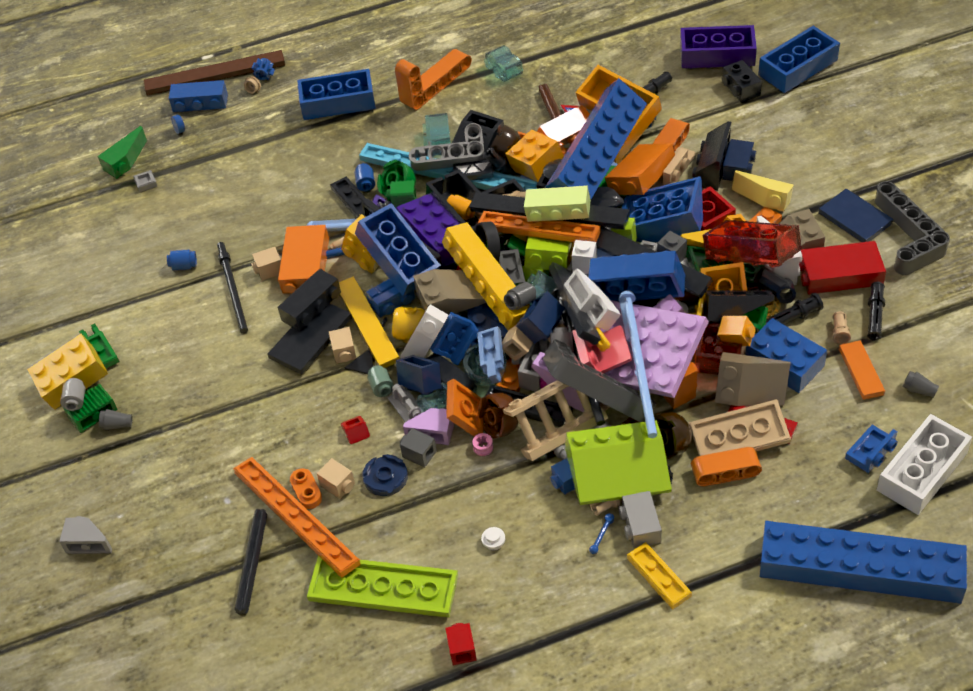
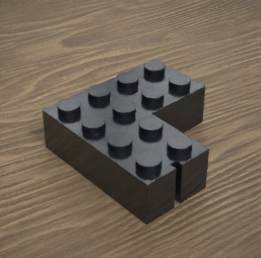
M460 169L444 176V193L442 177L426 183V195L431 193L460 224L467 222L473 231L479 219L475 215L468 220L462 219L447 202L450 195H459L472 201L476 192L503 195L511 194L514 191H526L515 179H511L480 192Z

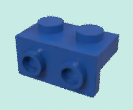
M450 312L430 349L433 353L449 358L454 365L458 366L460 361L466 356L470 344L476 339L478 328L471 320Z
M872 424L846 452L845 459L869 473L874 467L878 468L881 465L887 452L891 453L898 443L896 440L898 431L893 429L888 434Z

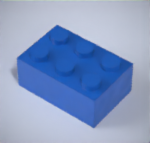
M772 318L752 338L750 346H746L745 355L791 362L787 387L800 393L825 367L827 349Z

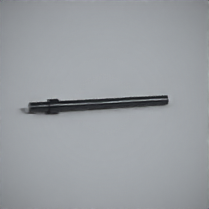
M219 242L217 244L218 260L224 270L240 333L245 334L248 332V327L230 265V254L226 251L224 242Z

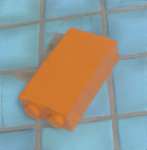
M672 143L639 144L605 176L607 187L614 189L619 195H644L663 175V171L675 156Z
M326 224L286 227L278 277L283 294L293 293L317 270L322 269L325 271L326 251L329 245Z

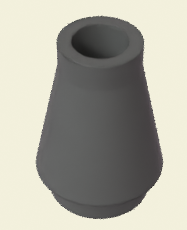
M909 371L902 387L906 388L908 392L934 398L939 385L934 384L917 371L915 373Z
M109 409L100 411L99 427L104 428L105 431L132 427V414Z

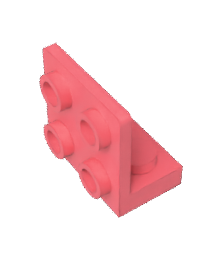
M621 325L603 332L610 343V348L606 349L605 352L600 351L597 345L579 338L576 330L572 331L582 363L602 373H606L632 361L629 346Z

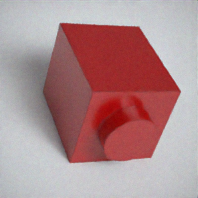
M456 623L451 627H446L452 665L477 661L470 623Z

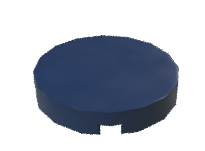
M389 454L371 459L365 465L362 472L365 487L372 494L378 496H390L399 492L408 480V472L403 460Z

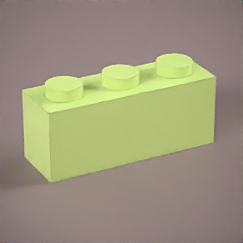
M588 186L527 189L524 202L527 222L589 218L591 200Z

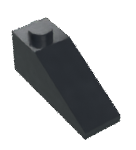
M707 290L705 292L704 316L710 323L720 324L723 316H741L773 301L774 295L771 291Z

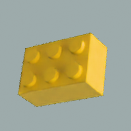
M82 334L27 369L40 396L54 410L61 406L63 385L68 379H80L85 389H87L108 374L95 348Z

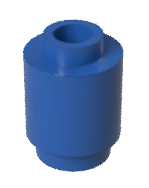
M359 164L354 171L357 189L363 192L370 191L375 187L373 169L368 164Z
M190 249L170 251V255H167V265L172 268V271L197 267L196 252Z

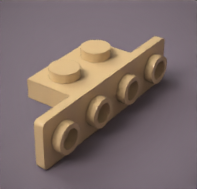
M678 147L675 150V156L663 171V175L650 189L676 183L695 157V152Z

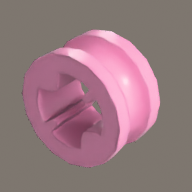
M481 433L473 438V450L477 455L487 456L493 451V442L490 435Z

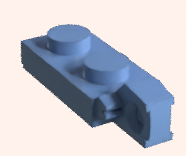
M497 326L477 333L480 366L483 369V373L488 375V379L490 378L492 384L501 382L499 370L504 369L501 330Z

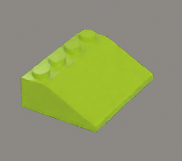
M655 420L657 437L655 438L648 437L646 422L566 432L565 451L580 505L621 500L622 496L650 491L651 495L672 492L663 439L657 420Z

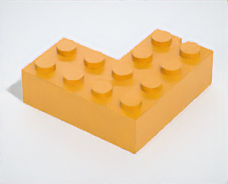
M597 65L575 92L579 105L583 104L586 109L592 111L605 89L618 78L647 103L614 159V162L619 164L662 110L659 96Z

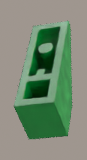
M139 126L97 156L102 169L114 178L118 179L132 168L145 146L147 138L142 126Z

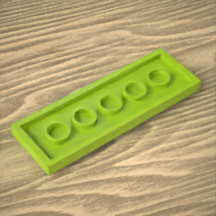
M320 556L317 558L307 593L308 601L450 617L458 579L457 570L360 560V566L341 578Z

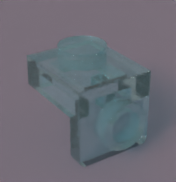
M441 383V388L437 389L435 393L418 395L416 403L424 412L430 408L447 409V386L445 383Z

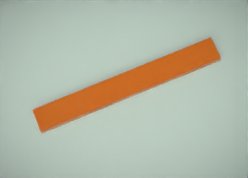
M253 457L233 468L234 473L341 578L361 565L360 559Z

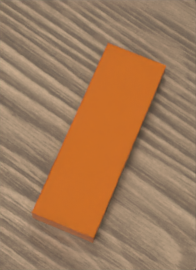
M861 340L841 344L839 351L862 399L884 396L885 389Z

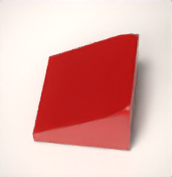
M361 416L341 423V427L350 444L370 437L366 422Z

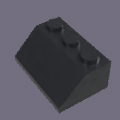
M727 121L707 133L706 140L701 142L700 152L702 153L697 155L696 165L698 166L693 168L692 178L701 177L702 188L706 189L711 186L714 190L719 189L723 176V164L731 139L732 122Z

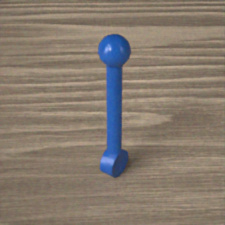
M613 514L605 515V523L594 545L589 548L591 554L598 553V546L609 524L614 522Z

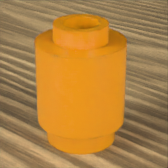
M450 195L447 202L462 219L468 220L475 215V212H471L469 208L471 200L459 195Z

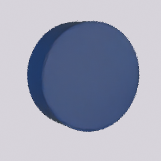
M172 116L171 122L177 134L184 132L185 125L181 116Z

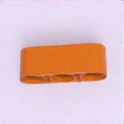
M670 118L652 144L672 143L675 152L686 139L690 124Z
M753 447L698 456L690 463L696 483L702 487L752 478L759 475L762 471L757 453Z

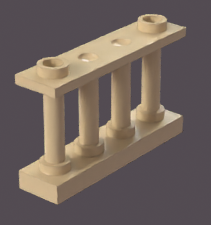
M558 380L522 400L516 399L508 404L509 407L503 409L504 414L511 417L516 416L528 442L527 446L521 449L525 458L534 461L566 442V432L588 430L597 425L586 394L576 390L585 410L583 415L578 418L573 416L562 391L569 386ZM552 395H555L566 420L565 425L560 428L554 427L543 400ZM534 405L547 431L546 435L540 439H536L524 413L525 410ZM602 410L604 419L607 420L608 416L605 410Z

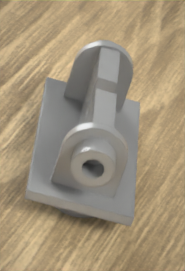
M395 384L392 387L393 395L389 396L388 400L404 422L424 412L407 388L399 384Z

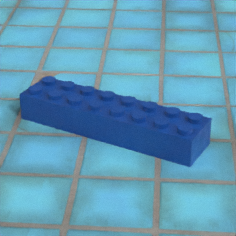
M619 78L603 92L545 188L588 186L591 200L647 103Z
M765 521L759 577L962 604L967 590V545Z

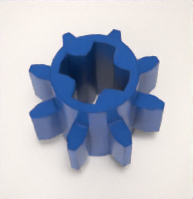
M258 58L251 68L254 70L253 75L259 80H269L275 71L272 68L273 63L266 58Z

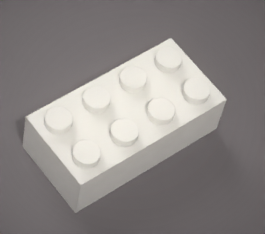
M930 414L880 474L877 491L919 515L967 455L972 436Z

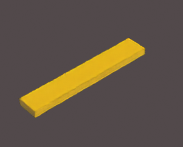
M354 276L339 282L340 296L351 313L377 364L383 368L396 364V360L400 358Z

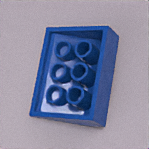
M701 177L652 188L644 195H625L622 209H629V218H635L636 241L642 242L644 240L657 243L669 231L679 236L681 234L701 231L703 222Z

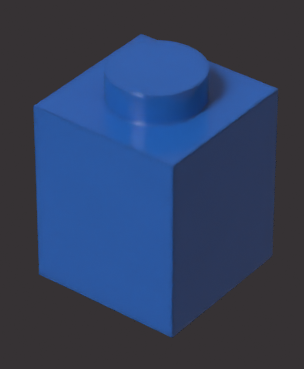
M568 458L551 466L552 476L550 480L555 489L559 488L564 495L574 490L575 485Z

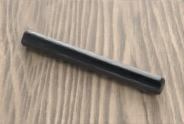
M256 509L254 511L234 608L237 614L245 615L249 611L267 520L265 509Z

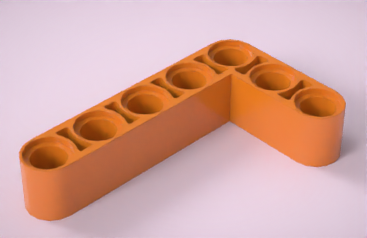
M453 49L422 75L418 66L405 59L399 60L395 67V75L400 102L414 110L420 109L470 67L472 62L471 56Z

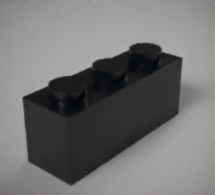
M322 269L317 270L277 307L281 321L298 331L302 330L329 303L339 296L341 289L338 279Z

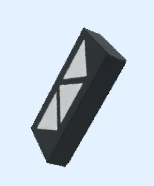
M488 160L453 164V170L460 169L469 180L494 177L492 164Z

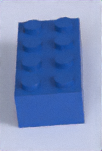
M812 26L760 57L758 75L783 93H786L838 60L840 42Z
M369 69L297 80L303 120L376 109Z
M392 203L358 221L355 235L402 296L415 290L414 275L433 269H440L441 265Z
M666 250L655 253L623 254L620 256H602L590 259L588 278L611 301L619 302V296L623 291L633 292L636 297L635 301L663 299L669 294L673 298L684 297L685 272L676 251Z

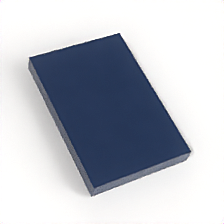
M844 189L819 208L820 215L861 242L873 240L891 226L894 220L848 189Z

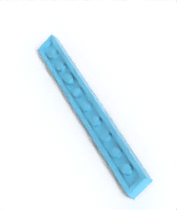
M367 143L359 154L360 161L384 166L389 161L398 160L411 167L409 152ZM411 167L415 174L432 178L442 177L443 180L446 174L454 172L453 167L416 171ZM493 172V178L470 180L476 188L484 190L493 188L511 179H515L525 190L537 189L538 183L533 180Z

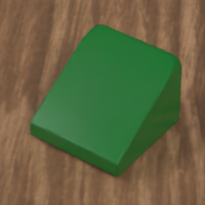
M511 235L505 245V249H518L519 255L525 256L527 242Z

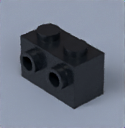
M743 60L723 67L722 82L741 103L761 96L762 80Z

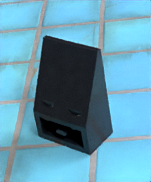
M470 110L461 121L452 143L466 142V126L476 123L482 129L484 153L488 154L487 150L491 147L495 137L503 133L501 128L504 126V120ZM472 133L469 136L476 137L478 134ZM473 151L471 154L477 155V154H479L480 152H479V151ZM454 153L452 156L458 157V156H460L461 154H460V153Z

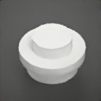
M488 528L482 534V543L489 550H498L505 543V534L500 528Z

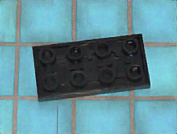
M329 303L302 330L298 331L291 327L267 353L268 358L297 373L303 374L331 342L329 331L342 329L352 318L351 313Z

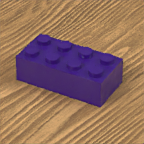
M754 25L681 28V67L690 69L725 67L741 60L748 66H755L757 46Z
M431 193L396 207L397 211L420 240L441 255L442 268L455 262L448 250L444 248L442 240L446 228L459 225L460 223Z

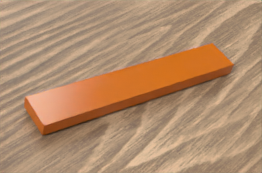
M484 211L478 223L493 222L497 231L501 233L575 242V240L597 242L601 233V227L597 225L559 220L527 222L526 216Z

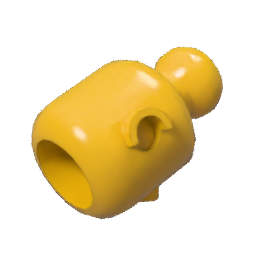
M417 307L396 308L393 312L392 336L395 339L408 343L425 313L424 309Z

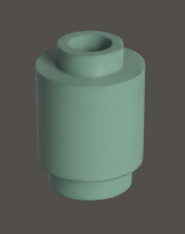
M380 365L370 368L367 379L374 395L386 397L391 394L394 384L388 371Z

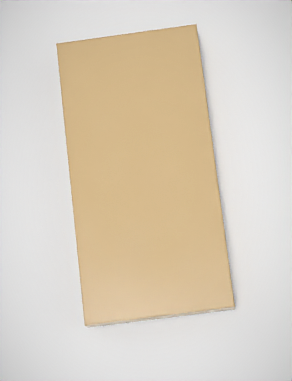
M777 399L689 422L698 456L744 447H753L755 451H760L791 443V437Z

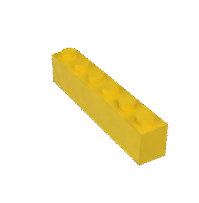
M467 222L446 228L442 240L444 248L448 250L454 261L475 286L477 292L481 294L487 305L496 314L499 321L507 330H510L517 325L530 304L519 310H510L506 306L504 296L508 290L516 287V285Z

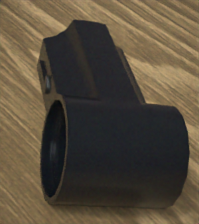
M765 266L757 272L754 279L755 284L766 291H771L781 303L788 304L795 300L796 291L791 279L783 278ZM785 288L790 289L787 293L781 292Z

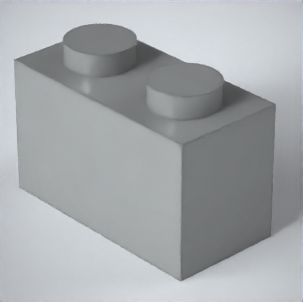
M650 491L622 496V506H619L621 520H626L627 526H624L627 540H631L633 548H637L645 542L648 545L661 543L662 530Z

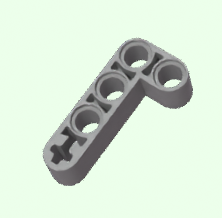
M476 123L468 124L465 128L466 142L422 146L411 149L409 152L411 167L416 171L450 168L453 167V164L484 160L481 127ZM472 133L478 134L476 137L469 136ZM473 151H479V152H480V153L477 154V155L471 154ZM454 153H460V154H461V155L458 156V157L452 156ZM435 155H441V158L434 159L433 157Z

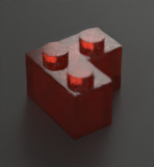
M708 323L696 348L694 364L700 373L718 375L723 352L742 354V344L722 342L717 334L720 324Z

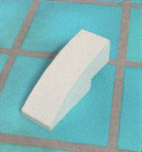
M576 268L564 286L580 311L587 313L596 327L609 331L621 314L600 288L580 269Z

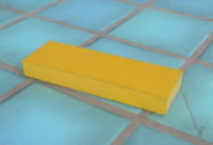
M647 542L627 554V559L672 610L692 597V592Z

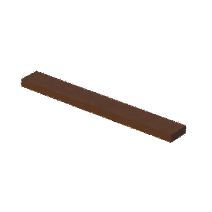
M278 50L144 79L146 95L170 91L171 84L209 82L253 73L254 70L251 68L258 58L270 60L273 63L272 68L285 66L283 52Z

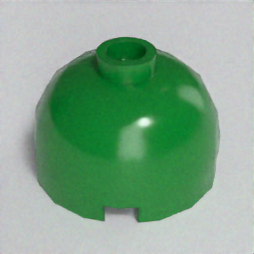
M398 160L386 163L383 166L385 170L377 178L378 191L385 197H387V189H390L392 181L399 182L401 180L403 182L404 180H413L416 185L414 171L406 163Z

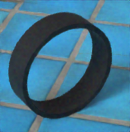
M491 221L477 223L474 232L485 246L487 239L488 250L499 263L500 239L495 224Z

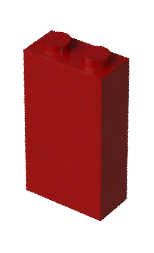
M876 241L800 250L802 253V262H799L802 273L801 282L802 286H806L808 294L871 287L873 282H882L884 284L886 269Z

